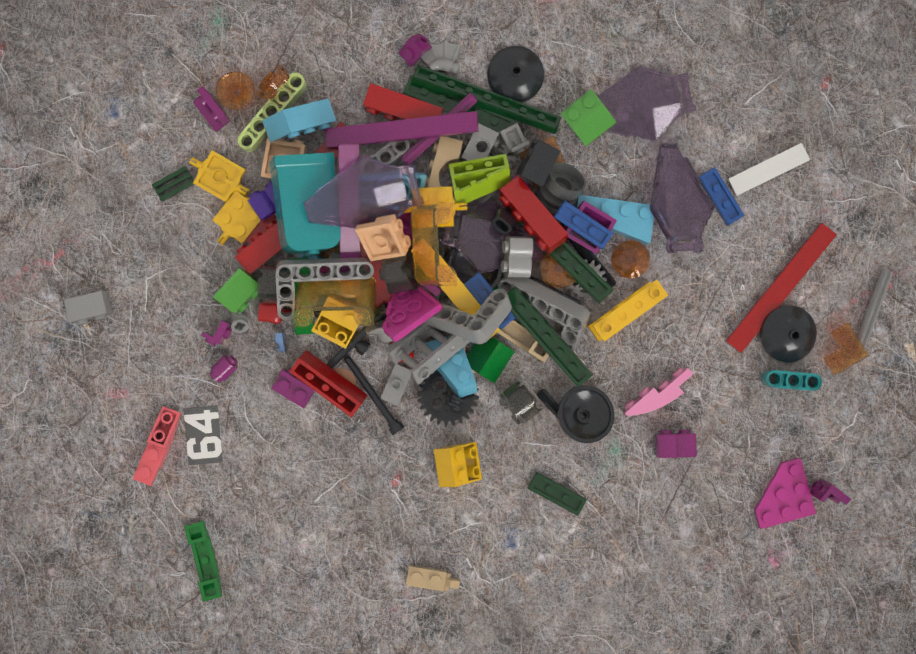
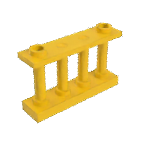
M657 279L652 283L648 282L587 327L598 342L601 340L605 342L666 298L668 294Z

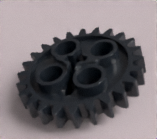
M435 370V373L429 375V378L424 380L425 384L418 385L423 389L417 392V395L422 396V398L417 400L418 403H423L420 410L426 409L427 411L424 413V416L431 415V422L436 418L437 425L444 421L445 427H447L448 422L455 426L456 420L462 424V417L468 420L469 416L467 413L474 414V410L471 407L478 406L474 400L479 399V396L473 393L461 397L460 399L465 401L462 404L461 410H454L449 406V411L445 412L446 396H443V394L447 392V382L439 371ZM442 381L445 386L443 389L438 390L434 387V383ZM450 388V394L458 397ZM435 400H441L443 406L440 409H436L432 406V403Z

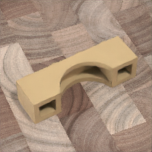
M440 136L439 142H435L433 153H436L435 160L431 159L429 171L432 172L430 177H426L424 188L441 187L439 182L440 175L449 168V164L459 162L463 141Z
M514 320L497 332L542 362H545L549 356L528 330Z

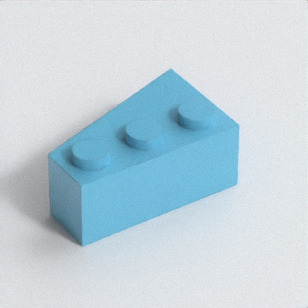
M324 99L281 110L262 121L271 143L287 137L289 139L295 138L303 132L304 135L315 132L316 128H319V131L330 127V123L336 121L329 99Z
M438 340L424 343L433 351L442 345ZM463 347L437 369L459 398L477 392L476 381Z

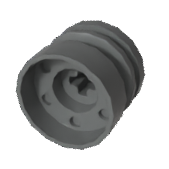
M558 162L554 164L543 187H537L535 196L549 212L555 214L564 200L571 205L576 203V199L580 197L585 189L586 181L576 168L569 164Z

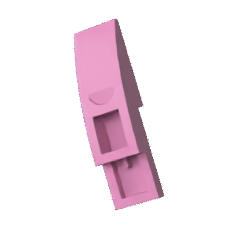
M679 368L672 374L673 378L670 381L665 380L658 386V391L653 387L649 389L645 387L639 392L638 395L640 397L635 401L633 399L624 406L623 414L626 416L644 414L667 405L684 393L679 386L691 377L693 373L689 368Z

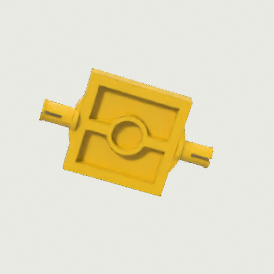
M213 150L203 162L194 157L191 158L189 164L198 168V175L193 184L224 202H227L235 191L245 196L248 195L246 192L249 193L250 189L241 185V179L246 169Z
M453 187L413 188L412 205H400V213L413 214L414 228L454 227L456 211L467 210V202L455 203Z
M238 191L233 193L213 218V221L223 231L216 240L221 245L229 237L235 238L244 245L245 240L260 223V219L248 203L250 198L244 197Z

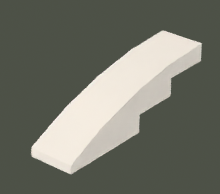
M800 143L729 178V181L738 196L809 161L810 158L803 144Z

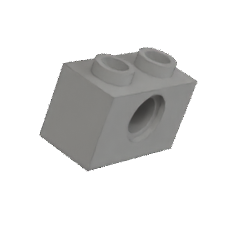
M478 123L479 132L473 133L461 157V161L491 157L489 155L492 149L496 151L500 143L498 139L499 133ZM479 144H485L487 150L479 152L476 147Z

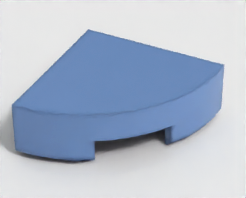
M275 333V342L278 344L277 350L279 352H286L285 333Z

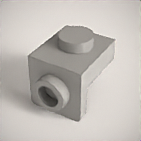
M518 123L499 131L509 153L515 152V154L526 150L525 146L530 144L528 140H525Z

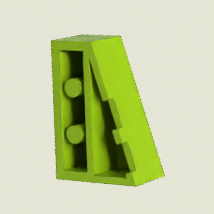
M506 154L449 164L456 203H469L504 187L511 181Z

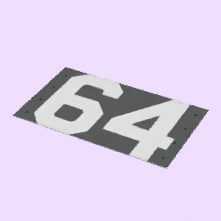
M218 405L184 408L188 465L223 462Z

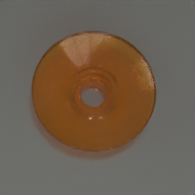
M233 71L220 78L217 83L216 94L223 106L231 110H240L252 102L255 88L252 80L246 74ZM236 89L240 90L239 95H234Z
M625 241L614 249L611 262L618 275L627 279H633L646 272L650 257L647 249L641 243ZM629 256H634L635 261L633 263L629 262Z

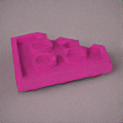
M406 277L392 287L391 301L388 302L386 322H383L382 329L396 343L442 310V305L410 278Z
M801 458L781 462L773 479L770 480L764 490V495L760 502L754 508L760 529L816 514Z

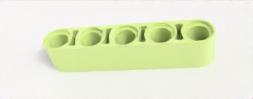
M290 74L238 137V144L246 152L255 151L268 136L265 127L260 132L256 131V127L258 124L263 123L262 120L269 117L268 112L271 109H276L279 112L291 108L305 92L307 84L301 74ZM295 80L302 81L299 87L292 86ZM288 94L289 99L286 102H281V96ZM247 138H252L250 146H244V141Z

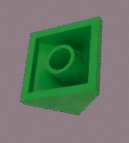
M491 337L483 344L475 343L468 353L467 359L472 370L495 384L515 351L494 337Z

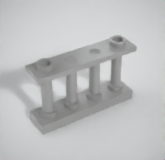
M422 323L396 343L393 342L385 350L395 365L403 360L412 368L410 372L419 385L471 341L455 335L448 339L438 331L439 329ZM430 336H433L442 344L435 351L423 343ZM416 348L427 356L419 364L408 355Z

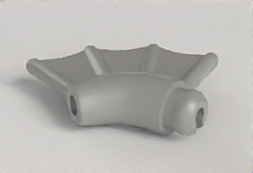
M447 41L436 45L430 43L432 48L421 57L429 69L453 72L454 74L458 73L460 65L455 63L461 44H451Z

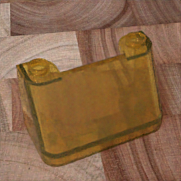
M453 203L416 206L411 212L414 277L417 283L421 285L457 286L456 271L450 266L439 264L437 226L452 220Z
M373 277L355 280L302 281L298 283L293 315L294 327L310 325L314 318V311L354 310V319L359 325H375L377 316V288Z

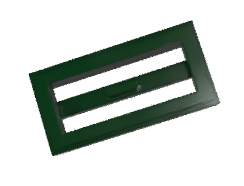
M184 166L153 183L152 186L156 190L155 192L159 196L160 201L164 202L194 185V180L187 167ZM183 173H185L184 176H182V177H180V178L174 180L173 182H171V183L165 185V186L162 187V188H159L160 186L164 185L165 183H167V182L173 180L174 178H176V177L182 175ZM186 179H189L187 183L179 186L178 188L170 191L165 195L162 194L166 190L174 187L175 185L183 182Z

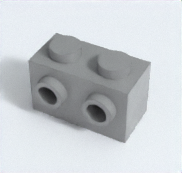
M98 291L64 300L70 323L83 325L89 323V319L95 318L96 321L107 319V315L113 314L108 291Z

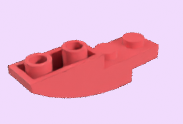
M162 406L147 440V447L132 479L149 486L153 485L173 441L181 416L180 412Z

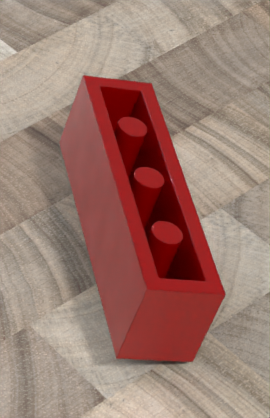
M372 83L369 85L363 103L367 113L377 116L378 113L383 115L384 119L388 121L443 115V108Z
M519 176L500 189V202L503 206L510 208L512 216L516 221H521L526 233L537 240L536 244L542 251L545 250L550 254L567 241L568 233Z
M275 219L266 226L268 230L265 233L261 234L258 232L251 238L253 242L249 246L244 244L236 250L238 255L235 258L249 275L282 249Z
M307 350L297 359L289 371L351 418L368 397L365 392Z

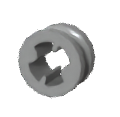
M236 314L231 318V329L233 331L242 333L248 329V317L246 315Z

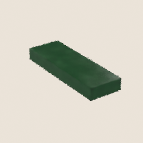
M537 471L527 489L577 516L587 501L585 497Z

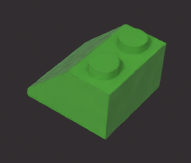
M592 89L560 113L586 147L617 123Z
M239 268L213 298L235 314L243 313L249 307L248 302L252 298L256 299L262 293L263 285L251 274L249 275L246 270Z

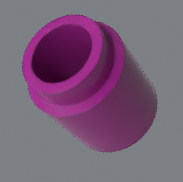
M223 355L211 367L209 374L218 383L226 381L238 368V362L232 355Z

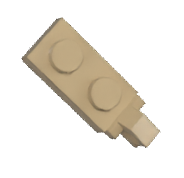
M409 565L406 585L444 592L449 591V588L459 589L460 579L451 578V573H447L444 570Z

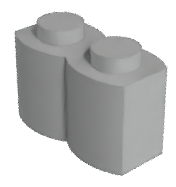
M506 236L505 241L502 243V252L505 253V257L501 261V272L506 277L530 278L533 238Z

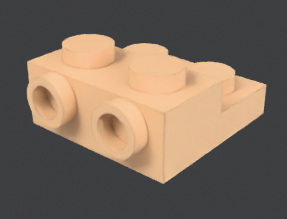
M267 138L261 177L271 179L269 162L274 156L306 154L307 146L299 140L286 142L284 141L285 139L270 143V140Z
M395 214L377 217L375 222L360 224L355 228L370 261L406 256L411 245L410 237L403 233L402 220L397 219Z

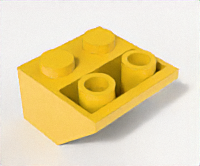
M331 292L311 331L346 349L364 316L365 309L346 299H341L340 296Z
M476 442L433 449L439 487H457L482 480Z

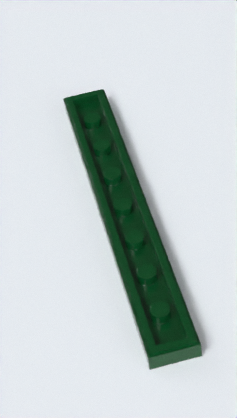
M417 65L411 80L413 83L459 100H463L471 93L477 99V103L474 105L552 134H556L560 123V116L421 65Z

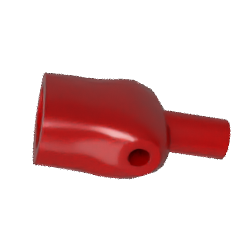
M260 301L258 321L280 324L282 319L278 316L277 302ZM283 307L281 308V310H282L283 312H285V313H288V312L291 311V310H283Z

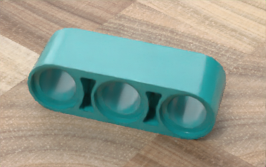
M766 370L761 376V381L765 386L774 388L816 391L822 386L821 377L814 373ZM773 373L776 376V380L771 384L769 376ZM791 375L795 378L792 385L788 383V378ZM810 377H812L814 380V383L811 387H809L807 384V381Z

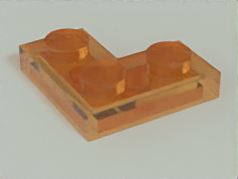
M847 322L831 332L841 349L825 357L824 360L832 373L837 375L870 355Z

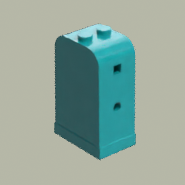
M334 152L274 156L269 162L279 242L281 248L289 254H304V257L316 256V254H320L319 252H324L336 246L340 241L341 231L334 169Z

